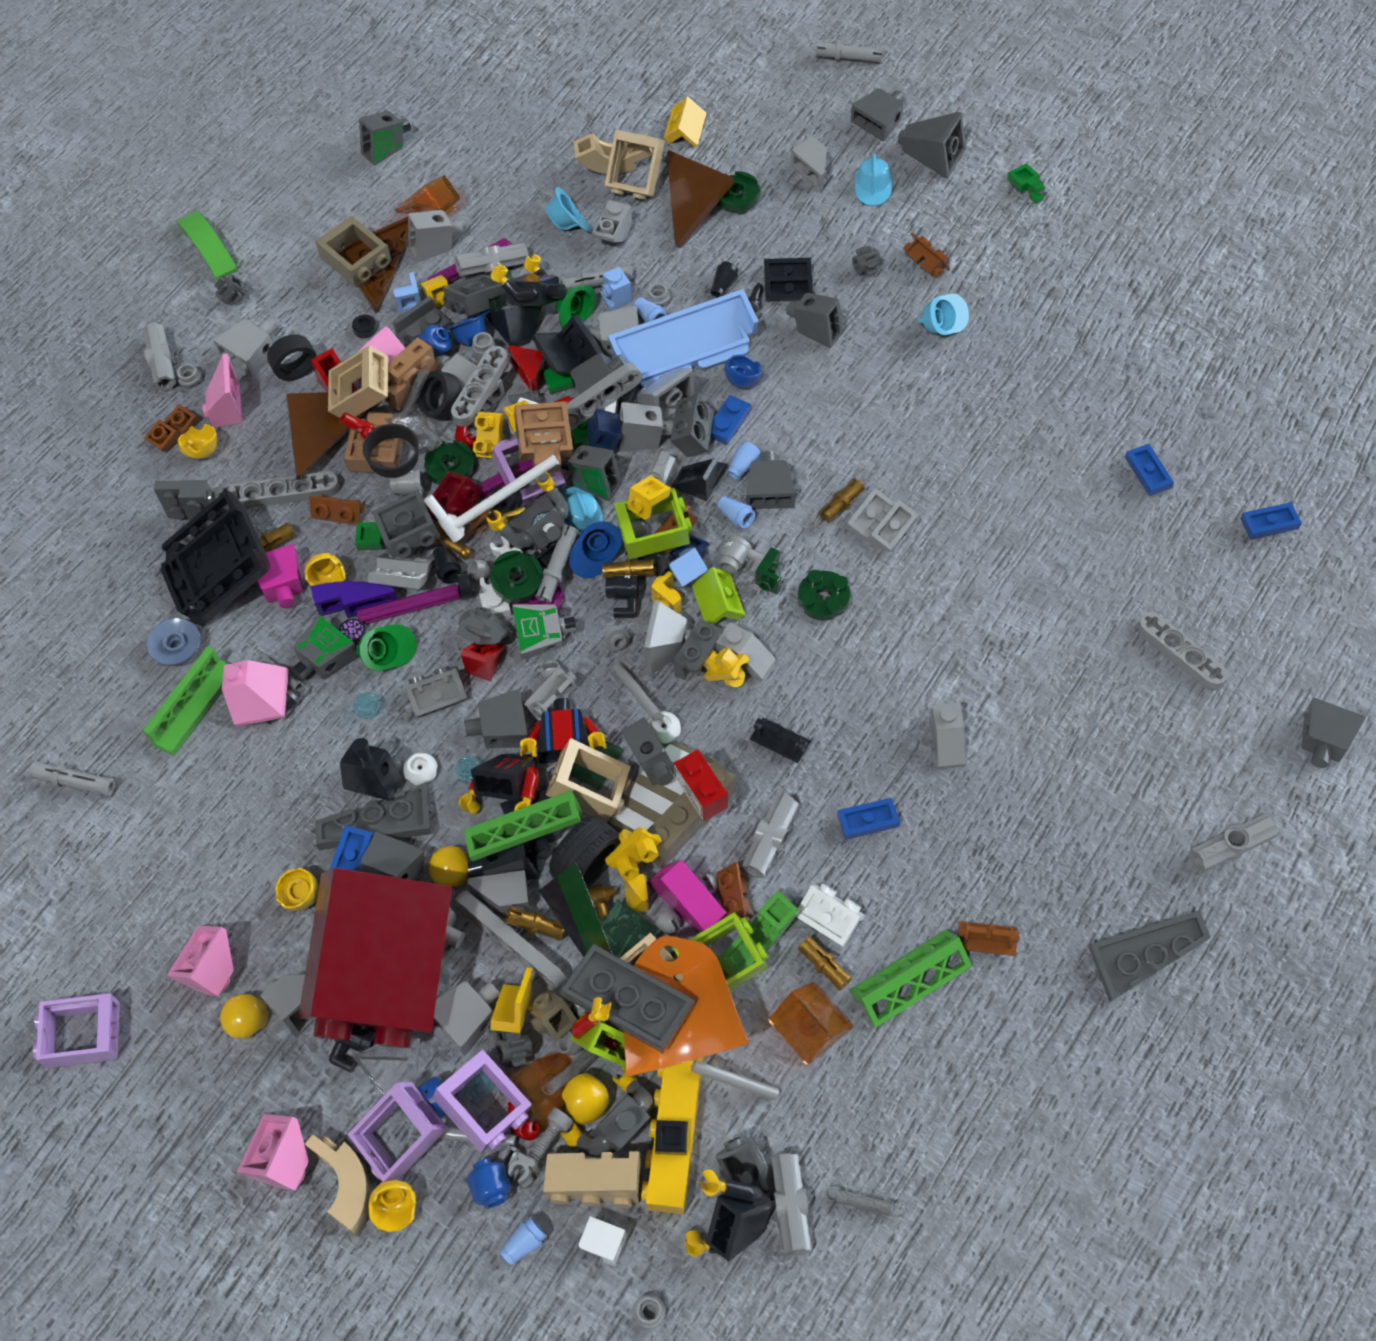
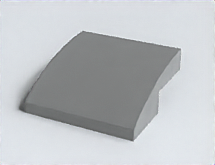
M874 488L844 527L873 546L890 552L918 517V514L899 499L894 503L882 492Z
M383 553L377 557V568L369 572L368 583L420 589L430 576L435 560L415 556L396 557L393 559L390 553Z

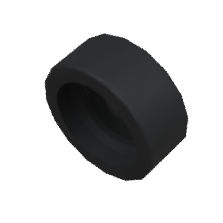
M291 334L278 339L272 344L267 353V361L279 379L294 381L303 378L313 370L311 359L315 358L317 354L306 337L299 334ZM295 352H303L297 360L288 364H281L288 355Z
M430 371L427 373L426 381H423V388L419 390L420 395L417 397L419 408L423 415L429 418L450 419L452 417L451 408L462 391L461 384L457 377L451 373ZM442 383L443 399L440 406L437 407L436 393L439 385Z

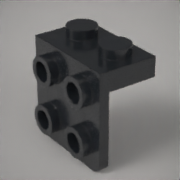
M572 316L560 332L535 333L532 337L536 348L546 359L549 368L556 374H570L574 368L596 354H604L580 316Z

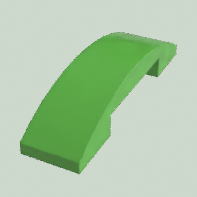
M195 210L175 220L184 235L189 237L201 254L208 269L217 281L223 275L228 276L238 271L221 240L198 211Z
M777 891L758 911L760 914L750 924L754 930L750 934L754 943L760 942L767 952L788 928L800 910L781 892ZM740 935L720 956L716 955L725 980L755 963Z

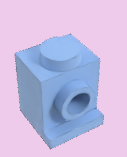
M618 267L603 273L604 284L601 285L602 291H600V295L609 309L614 310L632 302L631 284L622 269Z

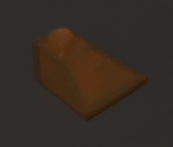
M443 175L423 185L395 208V211L397 213L409 214L443 210L447 215L457 207L455 203L461 197L447 177Z
M560 1052L535 1059L510 1076L513 1084L532 1104L529 1110L543 1132L549 1127L547 1116L553 1107L567 1115L565 1112L567 1109L566 1103L562 1098V1092L567 1083L553 1094L546 1089L552 1085H547V1082L572 1064L569 1057Z

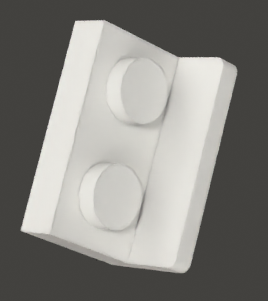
M823 883L820 887L811 885L798 907L800 911L796 917L841 946H845L859 921H862L865 917L863 913L859 912L861 907L849 899L843 902L835 897L837 892Z

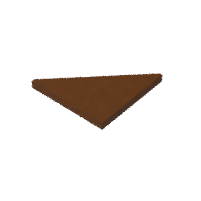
M669 150L667 152L674 240L677 247L681 248L733 185L734 180L729 175Z
M408 217L372 232L388 245L392 261L358 286L375 313L380 310L408 245ZM358 239L341 251L339 255L353 265L370 253L372 249Z
M328 392L289 393L286 395L296 480H301L304 474L311 467H314L326 455V452L334 444H337L350 429L339 422V417L328 412ZM370 408L356 417L362 419L370 411Z

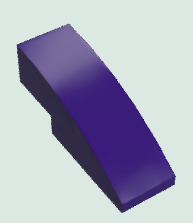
M339 581L310 586L314 604L321 616L345 611L347 618L357 616V611L360 609L397 600L394 588L383 584L364 581Z

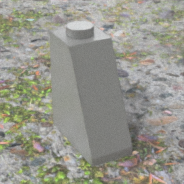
M456 353L450 360L444 363L441 372L455 375L463 389L477 365ZM484 373L479 376V379L488 380L492 375ZM500 378L480 412H490L505 396L503 382ZM474 391L471 392L468 395V397L475 399L478 398L481 395V393ZM475 420L470 424L472 427H475Z

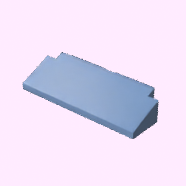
M744 289L609 335L608 341L614 358L621 354L627 359L628 363L636 365L642 373V380L638 386L644 388L650 386L661 375L667 374L674 368L690 367L692 369V367L698 365L699 368L706 369L726 362L733 355H746L750 344L748 336L757 333L759 321Z

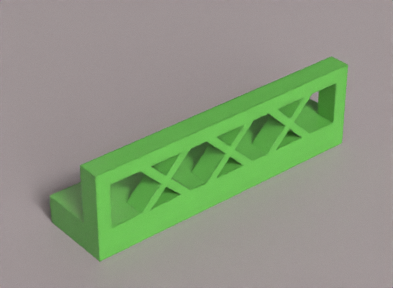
M206 647L143 729L152 746L173 757L223 692L224 665L228 663L220 660L213 648Z
M571 790L464 829L469 857L472 861L579 823L581 822L580 815H582L580 804ZM487 843L486 846L480 848L482 844Z
M945 929L851 988L850 992L853 999L864 1007L872 1026L877 1028L971 968L972 964L960 938ZM957 952L961 963L953 968L945 967L948 957ZM929 968L937 969L931 982L928 984L921 982L926 970ZM906 983L912 985L909 996L904 999L897 998L901 986ZM881 999L888 1000L885 1011L876 1016L872 1005Z

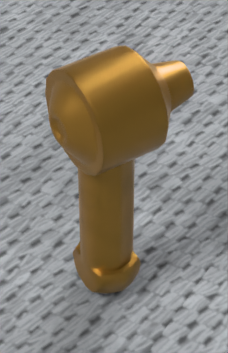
M434 522L440 537L436 538L433 544L438 545L441 543L460 555L462 559H469L472 555L471 549L458 542H453L440 524Z
M599 884L587 889L602 926L609 915L606 905L609 899L616 894L614 887L607 888ZM613 930L610 935L612 939L615 941L616 936H613L615 935V932Z

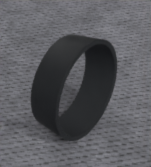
M381 425L366 436L363 443V454L370 468L376 474L386 478L401 477L409 473L417 464L419 457L418 438L410 428L404 425ZM390 438L404 439L415 449L414 455L408 462L394 468L380 467L370 460L374 447L383 440Z

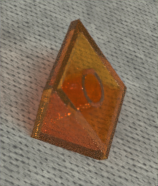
M815 983L793 990L769 1018V1022L807 1066L853 1029V1026Z

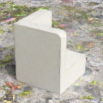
M590 1216L579 1242V1248L602 1257L604 1263L615 1267L627 1238L626 1231Z

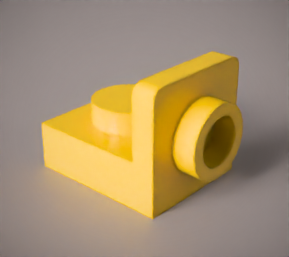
M651 475L630 487L627 508L644 520L650 518L652 506L669 497L671 488Z
M668 571L665 575L657 577L652 583V600L660 601L680 614L682 612L681 596L673 589L674 574Z

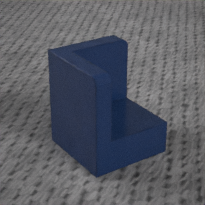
M596 408L587 424L589 446L614 450L622 437L620 416L618 414Z

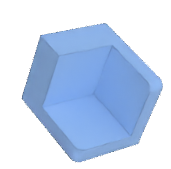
M414 272L409 273L412 285L393 290L399 313L407 312L421 301Z
M696 548L685 549L679 553L680 557L669 563V567L677 579L674 581L675 587H683L708 571Z

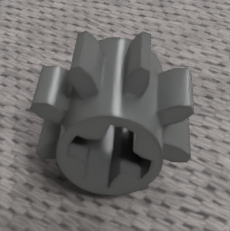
M870 245L856 249L857 255L852 258L855 271L859 274L863 272V276L877 273L878 269L876 266L882 263L878 250L876 248L871 249Z
M223 275L214 284L218 289L215 293L216 296L225 304H230L231 302L237 304L246 294L242 290L244 287L243 282L235 275H229L228 277Z
M502 1032L503 1040H499L496 1043L500 1062H508L509 1068L526 1065L525 1057L532 1056V1044L528 1034L521 1035V1033Z

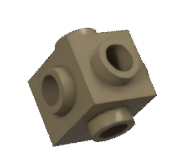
M551 990L539 995L533 1004L527 1008L533 1017L530 1023L540 1035L546 1033L555 1041L572 1028L574 1021L577 1020L571 1011L573 1006L570 1001L561 995H556Z

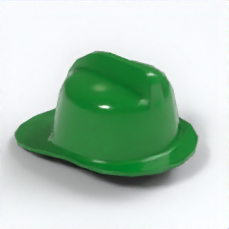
M583 284L578 287L566 288L565 298L558 299L556 310L559 312L561 328L567 324L572 316H580L584 322L592 315L596 305V294L590 285Z
M401 624L378 627L364 634L359 641L355 654L360 657L367 668L373 671H383L407 664L416 652V639L413 632Z

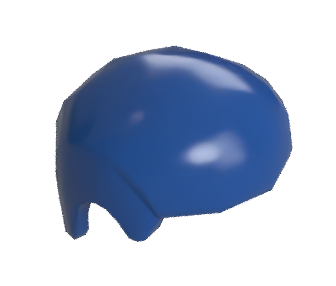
M742 354L730 357L724 369L728 381L738 388L754 386L763 370H760L759 361L754 362L750 357Z

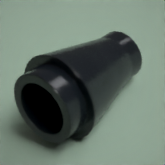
M723 261L721 265L717 266L710 290L712 296L716 298L724 296L725 292L738 278V268L734 264Z
M445 546L435 548L432 554L435 560L437 578L445 584L456 582V574L461 573L460 564L448 552Z

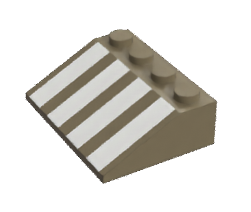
M675 740L665 748L673 765L675 761L695 751ZM703 755L727 791L729 799L736 792V777L715 760ZM643 771L628 786L626 792L622 794L621 799L624 800L622 809L618 815L613 814L607 824L618 833L623 829L633 832L636 828L642 827L651 834L660 835L662 842L656 847L659 856L652 862L662 869L709 819L706 821L702 820L675 779L674 774L671 783L661 786L659 784L652 785Z

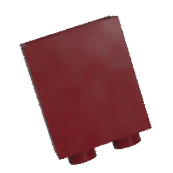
M335 867L321 873L298 1015L300 1019L316 1021L313 1037L350 1041L354 1025L376 1028L375 1045L410 1048L412 1033L432 1032L452 886Z

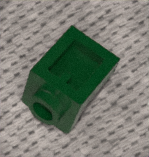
M772 547L756 569L755 584L764 591L778 594L781 589V577L777 576L781 569L782 563L779 562L780 551Z

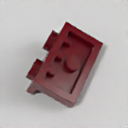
M449 471L433 493V496L447 514L456 515L458 518L472 508L482 491L469 477ZM427 506L432 519L438 521L437 517Z

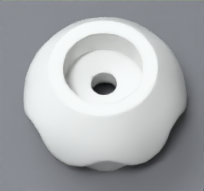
M660 711L662 713L661 718L653 721L650 717L648 723L660 743L667 744L679 736L681 732L680 721L673 713Z
M415 753L405 761L403 774L405 779L414 785H420L425 782L428 784L435 778L438 765L431 755Z

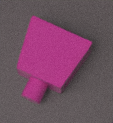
M293 544L266 552L271 564L269 571L256 581L268 603L278 601L281 608L293 606L295 603L293 595L303 591L300 560Z

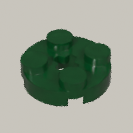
M735 171V175H730L734 180L733 185L716 205L725 210L743 215L759 201L760 187L753 175L742 171ZM741 190V193H733V191Z
M453 440V443L446 444L445 441H441L431 446L425 453L424 467L426 475L437 485H440L449 471L470 477L475 470L472 451L461 441ZM454 460L452 466H445V461L452 462Z
M516 550L505 552L496 558L491 568V587L496 595L508 604L525 602L533 598L538 592L543 579L542 567L539 561L530 554L528 556ZM513 572H516L518 575H524L520 581L511 580Z
M811 570L799 585L798 603L804 609V613L810 618L820 621L832 620L833 616H837L840 613L842 615L849 606L851 592L848 580L835 572ZM828 592L831 597L826 596L825 600L820 599V594L818 593Z

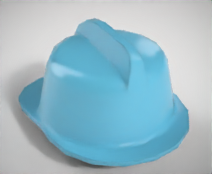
M873 154L872 158L864 160L855 175L856 197L860 202L870 206L885 203L890 198L892 192V175L889 166L884 160L877 158L876 154Z
M556 187V196L545 207V211L552 223L563 230L579 225L582 229L591 233L593 231L591 225L575 207L567 193L560 187Z
M957 294L937 296L924 306L922 317L918 319V323H923L930 333L940 335L957 333L964 330L967 326L969 310L966 302Z
M569 487L561 492L569 505L568 516L564 522L568 525V529L572 526L579 531L577 536H580L587 526L603 521V514L595 495L576 487Z

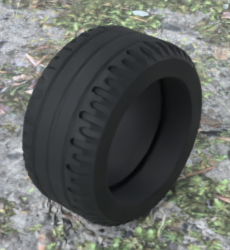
M597 816L582 819L581 822L577 823L567 833L553 853L549 864L550 875L555 878L576 862L585 885L589 888L607 869L608 866L605 858L620 844L619 833Z

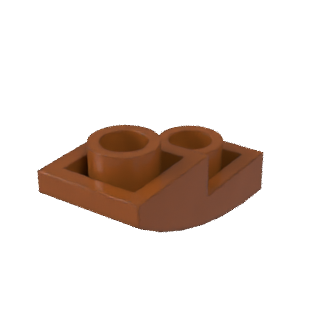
M178 404L165 422L158 419L144 439L164 452L178 443L177 440L180 435L186 433L191 426L194 427L200 419Z

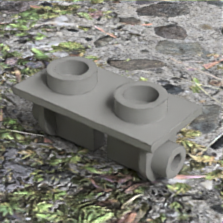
M558 667L523 705L538 721H541L543 712L554 711V701L556 699L566 698L577 687L574 682L576 676L570 671L565 673Z

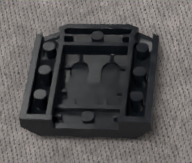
M227 490L162 544V550L166 551L165 562L161 563V573L175 607L179 613L201 626L265 575L271 565L244 505L232 492Z

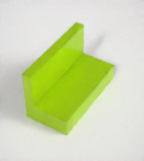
M711 567L691 584L704 621L714 625L723 617L739 621L745 616L730 572Z

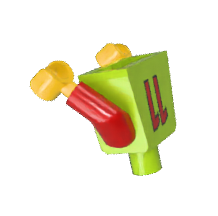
M597 997L593 1000L592 1010L582 1013L580 1018L574 1021L570 1040L587 1051L626 1068L624 1032L604 1022L609 1018L612 1003L601 1004L602 998Z

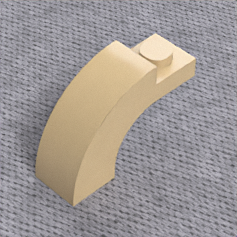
M594 133L573 141L575 158L580 164L592 171L607 174L612 144L599 140ZM625 142L619 174L636 170L635 162L652 156V148Z
M312 1134L305 1143L306 1147L336 1171L339 1182L337 1197L327 1212L334 1220L357 1237L369 1215L368 1204L371 1195V1183L367 1170L356 1153L345 1142L339 1148L327 1137L324 1136L320 1140Z

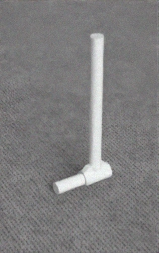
M554 455L550 456L458 518L456 515L447 514L432 494L427 496L424 502L437 517L438 523L453 542H457L465 535L464 525L559 464Z

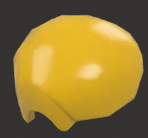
M204 424L201 430H197L191 426L186 433L178 438L179 450L184 456L191 459H206L210 457L217 448L215 428Z
M321 553L314 555L306 562L304 573L305 579L310 586L345 581L346 576L343 564L335 555Z
M452 845L441 847L432 854L428 864L431 879L435 884L452 886V889L460 887L467 881L470 875L468 871L469 856L459 847Z
M303 868L286 871L279 877L275 886L276 901L290 911L306 910L314 904L319 891V885L314 875Z
M237 994L224 1003L219 1019L223 1031L230 1037L248 1039L252 1038L257 1031L266 1028L269 1010L266 1003L259 997L252 994Z
M589 1073L575 1076L567 1083L562 1092V1098L567 1108L565 1112L572 1120L579 1124L594 1123L607 1111L609 1105L607 1088L599 1079Z
M395 1179L381 1182L371 1192L369 1197L370 1221L377 1229L389 1233L401 1231L411 1224L414 1220L416 1195L415 1191L412 1190V1186L407 1182Z

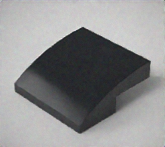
M811 257L764 259L765 300H801L806 293H813Z

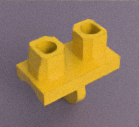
M478 412V416L475 417V426L477 428L476 441L473 445L475 457L492 458L495 445L502 441V439H505L506 434H502L503 413Z
M723 648L719 653L713 649L703 664L707 669L703 677L707 681L724 680L725 684L729 687H739L745 680V672L741 665L747 663L750 659L746 654H734L730 648Z
M642 827L636 828L633 832L623 829L618 835L621 843L605 858L607 866L617 869L620 876L628 880H633L639 874L637 864L640 861L652 862L659 856L656 847L662 842L660 835L651 834Z

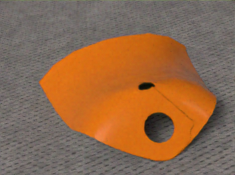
M662 936L647 947L635 962L634 967L694 999L695 1006L663 1054L624 1032L626 1073L628 1077L693 1061L749 1043L720 963L715 953L708 946L689 939ZM665 946H673L678 950L679 956L676 960L668 962L660 957V950ZM682 973L684 975L683 979L676 981L673 976Z

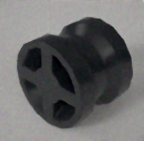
M498 486L493 488L490 492V496L505 486ZM520 490L492 508L499 512L517 510L522 503Z

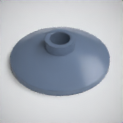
M174 618L163 621L151 631L147 640V650L152 659L159 664L166 666L182 664L191 659L198 651L201 643L200 632L192 622L186 619Z

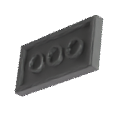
M595 944L591 946L560 990L562 997L587 1011L592 1010L593 1000L597 997L602 998L601 1004L606 1005L611 1002L610 1014L606 1022L662 1054L695 1006L694 999Z

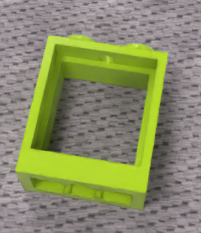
M675 488L670 489L669 497L652 506L651 515L672 510L678 528L640 538H635L630 521L640 519L641 517L627 508L628 500L614 503L616 519L629 559L690 544L689 533L693 532L689 517L684 518L683 513L686 512L685 504L682 497H677Z
M735 912L689 939L708 946L732 930L737 929L755 963L726 980L729 991L769 968L765 962V959L769 958L764 947L760 942L755 944L750 936L754 932L746 917L740 919ZM674 948L675 953L679 956L678 950Z

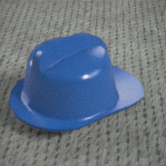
M490 309L481 311L482 313L478 316H469L446 330H451L458 343H465L467 347H472L474 336L478 333L486 332L484 317L490 312Z
M599 521L587 526L582 531L569 554L571 570L582 578H593L601 574L603 563H610L622 546L620 530L614 524L606 521Z

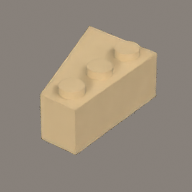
M630 1151L629 1158H612V1152H602L601 1157L585 1156V1153L547 1154L544 1195L546 1199H551L550 1202L554 1204L565 1205L569 1204V1200L582 1201V1205L600 1206V1202H613L614 1207L631 1208L632 1204H639L642 1165L639 1151Z

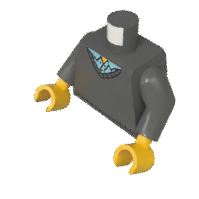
M545 472L548 477L547 481L541 483L536 478V483L542 491L548 492L547 495L541 496L508 522L507 525L504 524L502 515L497 510L493 511L497 520L491 521L486 517L490 529L493 531L500 530V534L516 548L532 547L540 550L551 541L557 540L561 535L563 525H566L564 520L568 516L569 505L558 488H554L555 482L548 472Z
M625 1067L621 1068L624 1071L621 1078L616 1079L613 1076L612 1079L627 1094L588 1135L583 1134L575 1122L570 1126L572 1130L563 1133L561 1131L560 1134L569 1147L577 1146L593 1157H601L602 1152H612L614 1155L650 1118L647 1111L653 1104L652 1096L637 1082L634 1075L627 1076Z

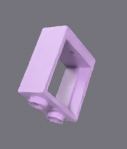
M517 438L511 441L508 439L500 441L493 448L492 458L505 485L515 480L504 456L519 450ZM550 472L555 482L554 488H558L562 492L566 482L561 472ZM537 483L522 490L519 489L522 494V503L519 508L534 503L544 494L547 495L548 492L542 491Z
M111 993L39 1002V1012L35 1014L34 1018L35 1027L38 1030L37 1041L33 1043L34 1058L45 1068L118 1060L120 1002ZM98 1012L97 1048L54 1053L56 1017Z
M481 1050L437 1087L432 1097L480 1153L484 1152L488 1147L491 1150L498 1147L506 1139L504 1133L511 1127L515 1130L518 1129L529 1118L526 1113L532 1105L484 1050ZM482 1071L515 1107L508 1116L487 1134L454 1098L457 1092Z
M397 1082L347 1135L353 1141V1147L356 1152L364 1156L371 1165V1171L374 1176L379 1180L388 1181L393 1179L399 1180L448 1128L433 1108L424 1100L412 1082ZM400 1106L421 1133V1136L395 1163L373 1133Z

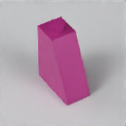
M682 859L666 864L647 881V884L697 933H701L721 921V918L727 913Z

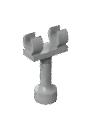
M555 1107L547 1116L549 1127H547L541 1135L542 1137L539 1138L540 1140L534 1145L535 1148H532L529 1156H525L520 1152L517 1155L518 1160L509 1166L508 1174L510 1178L511 1176L513 1177L514 1183L516 1181L519 1184L524 1183L522 1186L523 1190L533 1185L534 1175L538 1176L541 1171L537 1166V1161L545 1153L546 1148L556 1137L555 1135L560 1131L567 1132L574 1122L569 1116Z

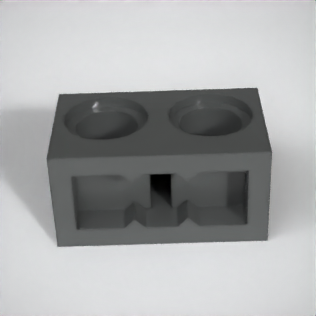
M698 394L677 400L670 441L686 457L707 452L709 447L714 410Z

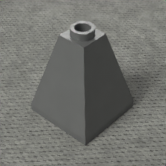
M955 112L908 124L898 135V143L901 144L902 151L948 179L966 150L962 112Z

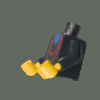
M533 254L532 258L527 256L524 263L525 270L532 273L507 279L505 276L508 269L501 264L494 266L491 272V279L503 284L502 287L506 292L507 306H544L556 302L558 299L565 298L566 286L559 284L558 276L547 275L544 269L538 267L541 259L536 254Z
M708 1169L702 1173L708 1182H699L703 1192L707 1196H714L722 1191V1194L717 1197L706 1240H702L698 1231L691 1230L685 1234L687 1241L684 1242L688 1254L692 1257L699 1256L704 1250H708L709 1254H719L729 1262L763 1234L769 1211L774 1209L775 1201L770 1193H762L761 1189L756 1185L729 1179L722 1182L719 1181L713 1170Z

